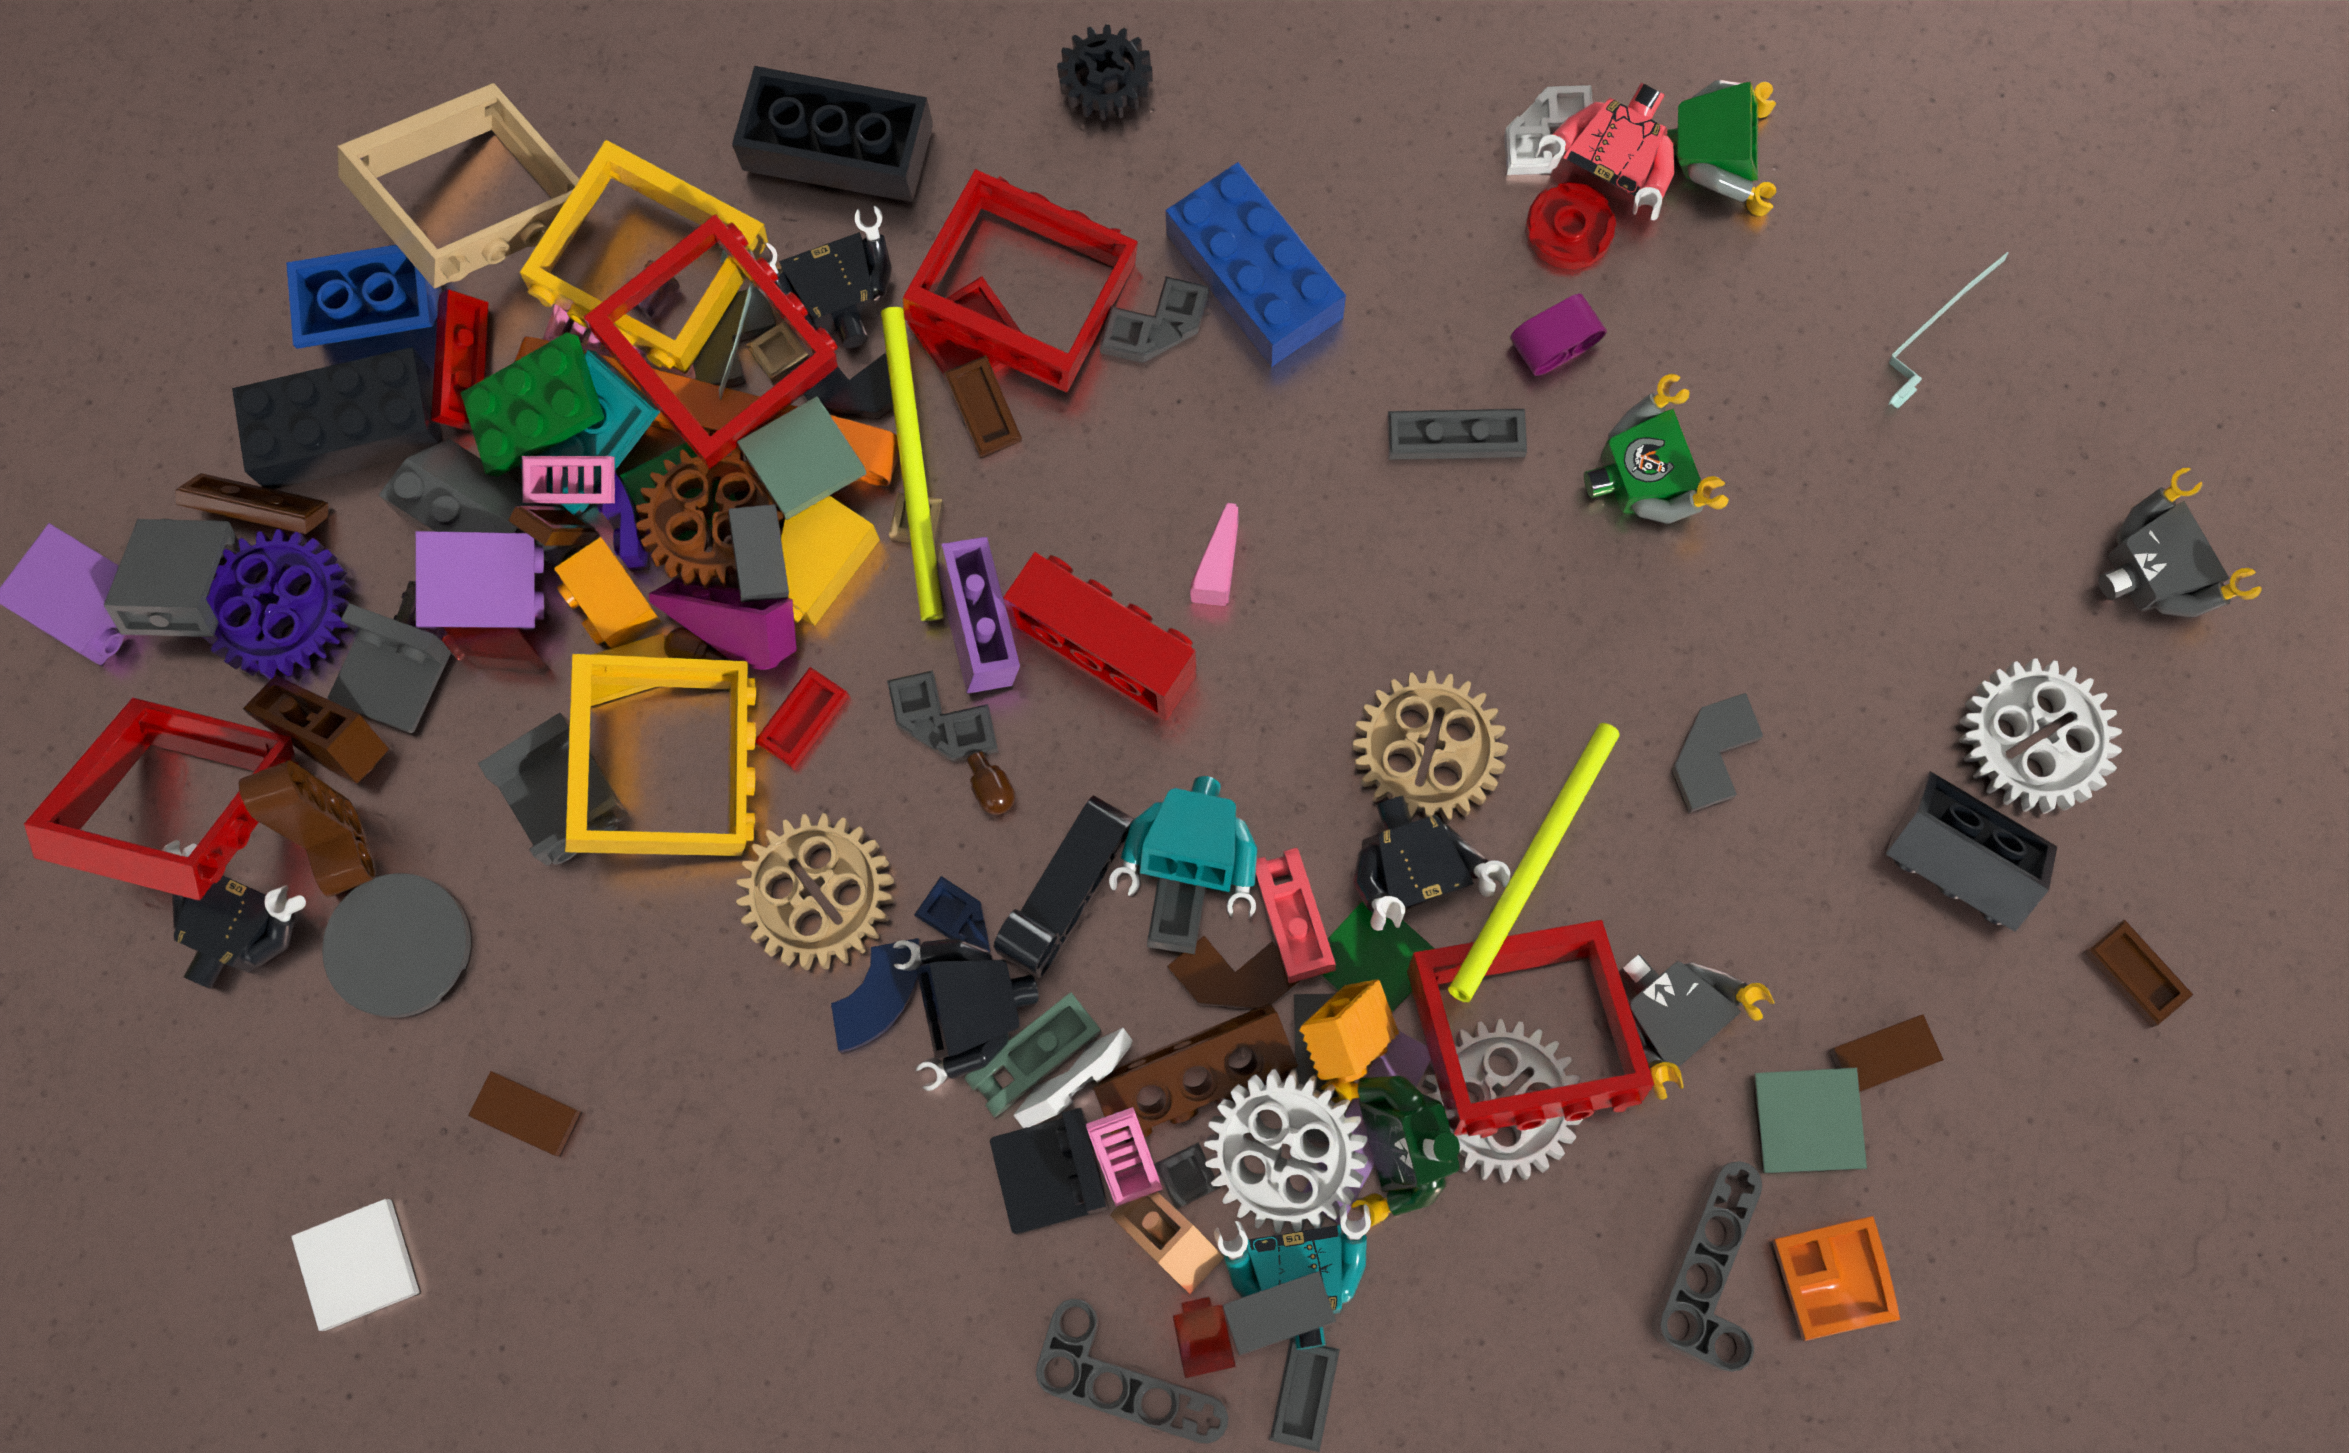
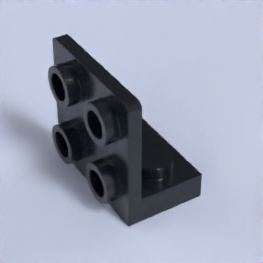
M1082 1108L1063 1112V1118L994 1136L990 1139L1012 1233L1021 1234L1109 1210L1093 1144L1086 1128L1085 1113Z

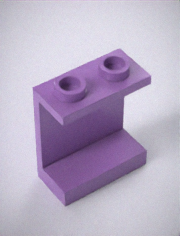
M48 523L0 587V604L100 666L105 663L108 657L114 655L119 650L123 642L124 635H121L104 607L119 565Z
M416 531V628L474 627L533 630L535 628V620L544 619V593L534 592V573H543L544 569L543 545H534V538L527 533Z

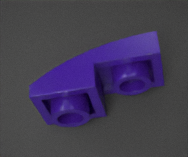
M615 473V503L597 504L599 513H603L613 528H615L613 546L616 556L623 560L630 571L649 570V555L641 542L645 536H641L636 527V523L642 519L639 517L636 505L628 490ZM601 485L597 487L596 494H601Z

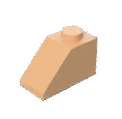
M1158 1192L1119 1205L1110 1214L1189 1294L1195 1290L1224 1258L1200 1231Z

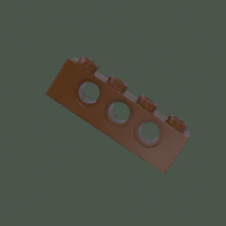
M1268 1003L1118 1065L1098 1083L1093 1080L1091 1084L1104 1117L1133 1107L1145 1138L1153 1132L1152 1127L1168 1120L1172 1124L1187 1121L1198 1114L1197 1108L1216 1101L1217 1105L1223 1099L1233 1102L1231 1091L1239 1084L1244 1088H1248V1080L1255 1074L1264 1085H1267V1076L1271 1070L1276 1069L1282 1081L1288 1077V1070L1298 1067L1279 1015L1273 1006ZM1240 1047L1252 1049V1058L1246 1066L1241 1068L1229 1066V1057L1235 1049ZM1194 1066L1206 1068L1207 1076L1202 1084L1195 1087L1183 1084V1076L1189 1068ZM1156 1085L1162 1089V1095L1155 1104L1142 1105L1137 1102V1095L1145 1086ZM1128 1125L1123 1128L1114 1130L1111 1132V1134H1115L1117 1132L1126 1130L1130 1127ZM1129 1138L1125 1140V1142L1128 1143L1134 1141V1138Z

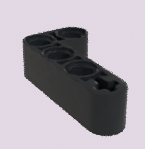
M1094 795L1090 797L1021 911L1014 909L1003 923L993 945L997 954L1037 978H1042L1125 843L1131 823L1135 818Z

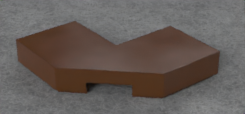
M1203 936L1197 941L1195 954L1182 953L1167 966L1168 970L1193 1000L1201 1006L1245 1008L1247 1010H1254L1268 1003L1273 1006L1303 981L1300 980L1289 984L1278 948L1273 942L1269 943L1235 972L1209 940Z

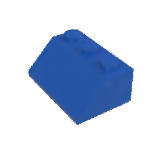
M397 245L286 262L293 346L296 349L432 327L438 316L439 294L442 293L441 286L434 289Z

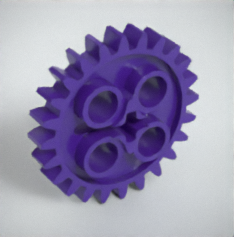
M276 529L272 541L263 532H257L255 545H251L243 538H240V552L236 555L230 550L224 549L223 555L227 562L224 566L218 564L217 576L212 581L209 595L206 597L219 622L214 637H202L213 644L210 650L220 658L225 657L224 662L234 669H238L241 666V670L250 676H254L259 670L261 674L269 679H273L277 667L288 677L292 676L293 663L296 662L306 670L310 669L309 656L313 653L325 659L327 655L322 645L326 641L332 644H339L340 642L332 633L334 628H348L341 621L342 618L339 617V613L344 612L349 604L341 596L350 593L352 587L344 580H341L347 572L338 563L335 564L338 558L328 549L323 550L324 546L316 539L312 538L307 542V539L299 532H294L289 539V536L281 529ZM268 569L265 579L255 584L258 574ZM311 581L308 591L297 596L301 585ZM251 612L248 622L238 627L241 617ZM295 623L292 633L281 639L284 628L289 624Z

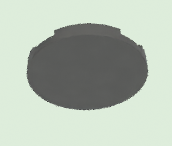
M386 874L373 878V880L353 889L344 897L332 913L323 938L322 954L324 968L335 991L355 1008L379 1017H408L424 1012L442 1001L441 998L454 985L462 969H466L471 948V933L463 908L443 887L427 878L414 874Z

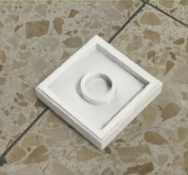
M390 1199L381 1200L291 1236L319 1331L332 1329L420 1294L394 1206Z

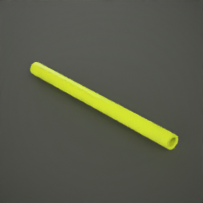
M888 307L881 311L920 619L922 621H934L942 619L944 614L904 310L901 307Z
M1600 723L1597 726L1449 986L1448 991L1454 998L1462 1002L1471 1001L1620 736L1619 731L1612 725Z

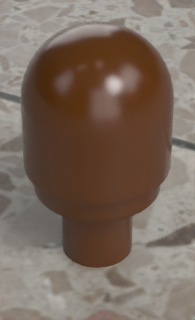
M685 627L672 630L664 641V651L668 658L729 660V658Z
M977 752L967 759L974 774L970 779L971 790L980 807L992 815L1006 813L1014 804L1015 791L1005 771L1001 770L998 765L991 766L984 752Z

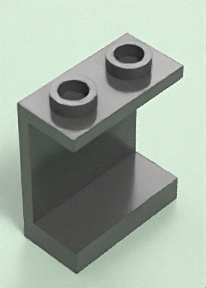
M137 519L104 603L105 609L121 635L214 637L219 622L206 597L221 558H225L223 550L228 549L235 555L240 552L239 540L229 521Z
M561 713L551 717L478 763L485 777L499 788L533 844V847L529 849L532 855L546 866L551 863L555 865L561 864L577 854V852H565L570 721ZM589 751L587 830L615 831L620 825L619 821L628 816V813Z

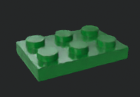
M568 332L461 392L485 474L499 477L521 465L522 456H537L604 419L579 337Z

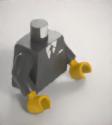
M2191 468L2177 470L2172 476L2171 486L2167 489L2160 487L2134 506L2116 534L2118 546L2109 553V560L2114 569L2101 574L2098 579L2100 589L2108 599L2114 600L2129 593L2136 607L2142 611L2156 608L2161 614L2194 618L2230 604V598L2238 596L2241 599L2250 600L2256 598L2261 593V586L2252 588L2249 591H2240L2238 589V583L2242 578L2252 576L2256 572L2250 568H2241L2235 571L2231 578H2229L2185 501L2176 505L2175 500L2178 497L2193 496L2201 490L2202 481L2189 491H2182L2178 487L2177 481L2179 477L2186 474ZM2228 579H2230V584H2227V585H2224V584H2223V583L2226 582Z
M1638 954L1619 971L1622 978L1638 994L1628 1003L1654 1081L1653 1090L1656 1097L1660 1100L1667 1098L1663 1082L1673 1081L1680 1089H1683L1684 1085L1679 1066L1741 1013L1737 1006L1743 1005L1747 1015L1752 1020L1759 1021L1763 1018L1760 1009L1754 1006L1753 1003L1757 1000H1766L1770 1004L1775 1003L1769 989L1761 983L1748 985L1723 971L1694 962L1683 964L1677 960L1659 975L1641 954Z

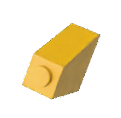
M831 496L822 499L790 519H785L781 535L789 589L788 598L793 600L794 622L798 623L802 618L814 627L880 541L872 523Z

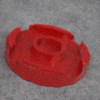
M1576 182L1559 183L1557 187L1551 188L1548 191L1545 189L1539 193L1529 207L1525 226L1529 246L1541 260L1553 267L1569 270L1588 267L1604 256L1613 241L1616 226L1614 211L1612 214L1611 208L1607 205L1608 200L1604 195L1589 185Z

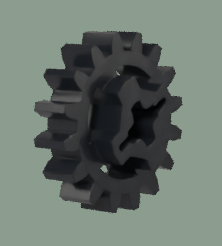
M1106 24L1102 34H1096L1092 27H1088V38L1083 40L1077 35L1072 36L1073 49L1063 47L1061 50L1062 62L1057 63L1060 91L1062 94H1068L1069 106L1074 108L1082 104L1083 116L1088 117L1093 110H1097L1101 120H1106L1108 111L1113 110L1119 118H1122L1123 107L1126 105L1137 110L1139 108L1138 96L1148 97V82L1153 81L1149 50L1142 51V39L1136 37L1128 41L1126 28H1122L1117 35L1111 34L1110 25ZM1124 58L1129 60V62L1132 64L1134 68V71L1130 70L1129 63L1123 61ZM1076 74H1080L1081 81L1087 83L1086 87L1079 82Z

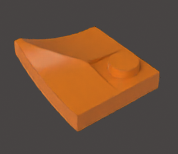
M1873 1216L1781 1237L1772 1241L1803 1342L1900 1320L1890 1271Z

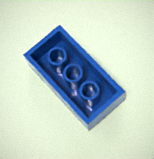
M1239 162L1165 210L1166 235L1203 282L1209 286L1210 291L1271 367L1343 319L1346 294Z

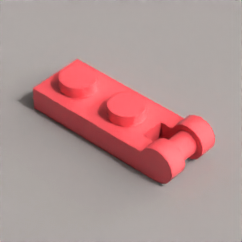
M1298 848L1283 851L1282 857L1268 861L1265 856L1257 858L1255 879L1289 984L1336 971L1334 957ZM1285 875L1290 876L1292 881L1274 885L1273 879Z

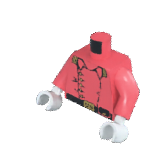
M1641 83L1628 107L1612 98H1609L1605 103L1594 102L1570 116L1552 135L1544 136L1534 152V157L1536 158L1542 151H1550L1554 157L1551 159L1548 168L1554 169L1559 164L1564 152H1566L1564 156L1566 160L1635 196L1633 214L1636 215L1639 206L1650 205L1653 207L1650 220H1656L1659 217L1662 199L1674 176L1673 142L1666 136L1668 129L1652 120L1665 95Z

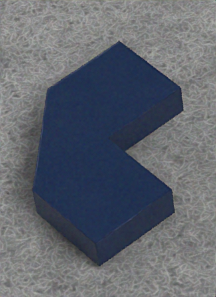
M940 876L914 916L947 939L958 938L987 949L991 954L982 903L946 878Z

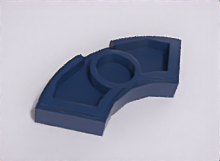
M919 938L905 940L909 942H914L921 947V941ZM895 943L871 947L870 967L863 983L848 997L831 1003L837 1046L840 1053L857 1049L877 1039L893 1025L909 1000L912 999L918 984L917 970H901L894 966V964L903 965L910 961L912 954L909 947L902 949L893 948Z

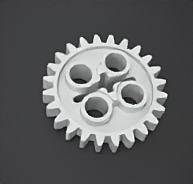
M2032 659L2026 664L2025 670L2016 661L2006 668V673L2001 669L1996 670L1989 676L1990 682L1984 680L1975 688L1979 696H1972L1966 701L1965 705L1974 713H1968L1962 717L1960 724L1972 729V731L1960 737L1959 742L1973 745L1974 750L1964 757V761L1979 762L1981 767L1974 773L1973 777L1978 779L1989 776L1991 782L1986 790L1987 793L1990 794L2000 787L2005 790L2003 804L2008 805L2017 797H2020L2022 810L2025 812L2032 809L2037 801L2043 814L2055 809L2056 802L2065 811L2075 805V800L2083 803L2091 798V790L2098 791L2107 784L2101 775L2108 776L2116 770L2117 767L2108 758L2117 756L2121 753L2122 749L2109 743V740L2120 735L2122 729L2108 726L2107 721L2114 717L2117 711L2101 709L2100 704L2108 695L2106 692L2095 696L2089 693L2094 682L2092 678L2085 680L2081 684L2075 682L2077 668L2072 667L2064 675H2060L2058 661L2055 660L2048 664L2043 671L2038 659ZM2037 696H2043L2051 702L2053 713L2046 712L2039 706ZM2071 713L2074 715V721L2061 727L2049 737L2037 742L2012 759L2006 756L2007 750L2017 746L2032 734L2038 733L2065 714ZM1999 719L2008 721L2012 725L2015 733L2014 737H2009L2000 730ZM2066 734L2074 736L2080 742L2081 753L2072 750L2068 746ZM2028 758L2036 760L2043 769L2042 777L2034 775L2027 766Z
M1498 1019L1493 1033H1489L1481 1021L1475 1027V1038H1472L1464 1029L1459 1030L1457 1034L1460 1047L1455 1045L1467 1090L1474 1092L1480 1102L1495 1099L1496 1095H1502L1525 1069H1531L1533 1076L1514 1095L1524 1094L1532 1089L1545 1090L1578 1084L1581 1078L1579 1075H1565L1564 1070L1572 1059L1571 1057H1565L1556 1060L1553 1054L1559 1045L1557 1041L1550 1043L1544 1048L1539 1044L1542 1030H1536L1530 1038L1525 1037L1523 1022L1519 1021L1512 1033L1506 1032L1503 1020ZM1495 1055L1506 1057L1512 1064L1513 1073L1509 1076L1495 1074L1489 1066V1058ZM1426 1075L1423 1084L1435 1090V1093L1427 1094L1426 1096L1440 1101L1443 1105L1436 1076ZM1564 1116L1546 1119L1545 1124L1529 1130H1518L1516 1125L1509 1126L1516 1135V1144L1509 1147L1498 1144L1492 1135L1481 1139L1480 1135L1468 1137V1134L1456 1136L1460 1144L1459 1154L1461 1153L1465 1156L1462 1171L1467 1172L1474 1163L1480 1164L1481 1178L1486 1180L1493 1168L1499 1169L1502 1182H1507L1510 1179L1513 1168L1517 1169L1523 1180L1528 1179L1531 1174L1530 1163H1533L1543 1173L1549 1168L1546 1153L1557 1160H1560L1565 1154L1557 1141L1572 1144L1577 1137L1566 1125H1579L1583 1119L1566 1121Z
M1274 1069L1267 1076V1085H1264L1255 1074L1248 1080L1249 1092L1239 1084L1236 1085L1231 1091L1235 1103L1231 1100L1223 1099L1217 1108L1224 1117L1214 1116L1208 1124L1212 1130L1219 1134L1210 1135L1204 1143V1146L1217 1151V1153L1207 1159L1205 1165L1210 1168H1220L1221 1171L1215 1176L1211 1184L1212 1186L1227 1185L1229 1190L1222 1202L1226 1204L1238 1199L1242 1204L1238 1210L1237 1217L1242 1218L1250 1210L1255 1212V1227L1258 1229L1263 1225L1266 1218L1273 1219L1274 1230L1277 1234H1280L1286 1221H1291L1295 1232L1302 1231L1305 1219L1307 1218L1316 1229L1320 1228L1324 1222L1322 1211L1335 1220L1339 1216L1340 1211L1337 1201L1350 1205L1355 1195L1349 1187L1360 1188L1364 1179L1354 1169L1365 1168L1368 1157L1355 1152V1150L1365 1146L1367 1136L1352 1135V1131L1360 1124L1361 1118L1360 1116L1345 1118L1344 1112L1350 1100H1341L1335 1104L1331 1100L1335 1090L1333 1084L1322 1092L1316 1090L1317 1075L1313 1074L1306 1084L1303 1085L1299 1084L1297 1070L1292 1069L1286 1082H1281L1278 1072ZM1268 1109L1276 1112L1282 1120V1127L1272 1129L1264 1125L1260 1117V1111ZM1308 1129L1323 1131L1329 1138L1330 1145L1324 1148L1315 1147L1307 1139L1306 1131ZM1245 1133H1251L1256 1140L1250 1141L1246 1139ZM1283 1143L1291 1146L1290 1159H1285L1281 1156V1145ZM1253 1155L1260 1158L1265 1164L1266 1172L1257 1174L1248 1170L1244 1164V1156ZM1316 1163H1325L1328 1169L1321 1170ZM1296 1174L1305 1176L1311 1182L1313 1190L1307 1193L1297 1191L1291 1185L1289 1177Z

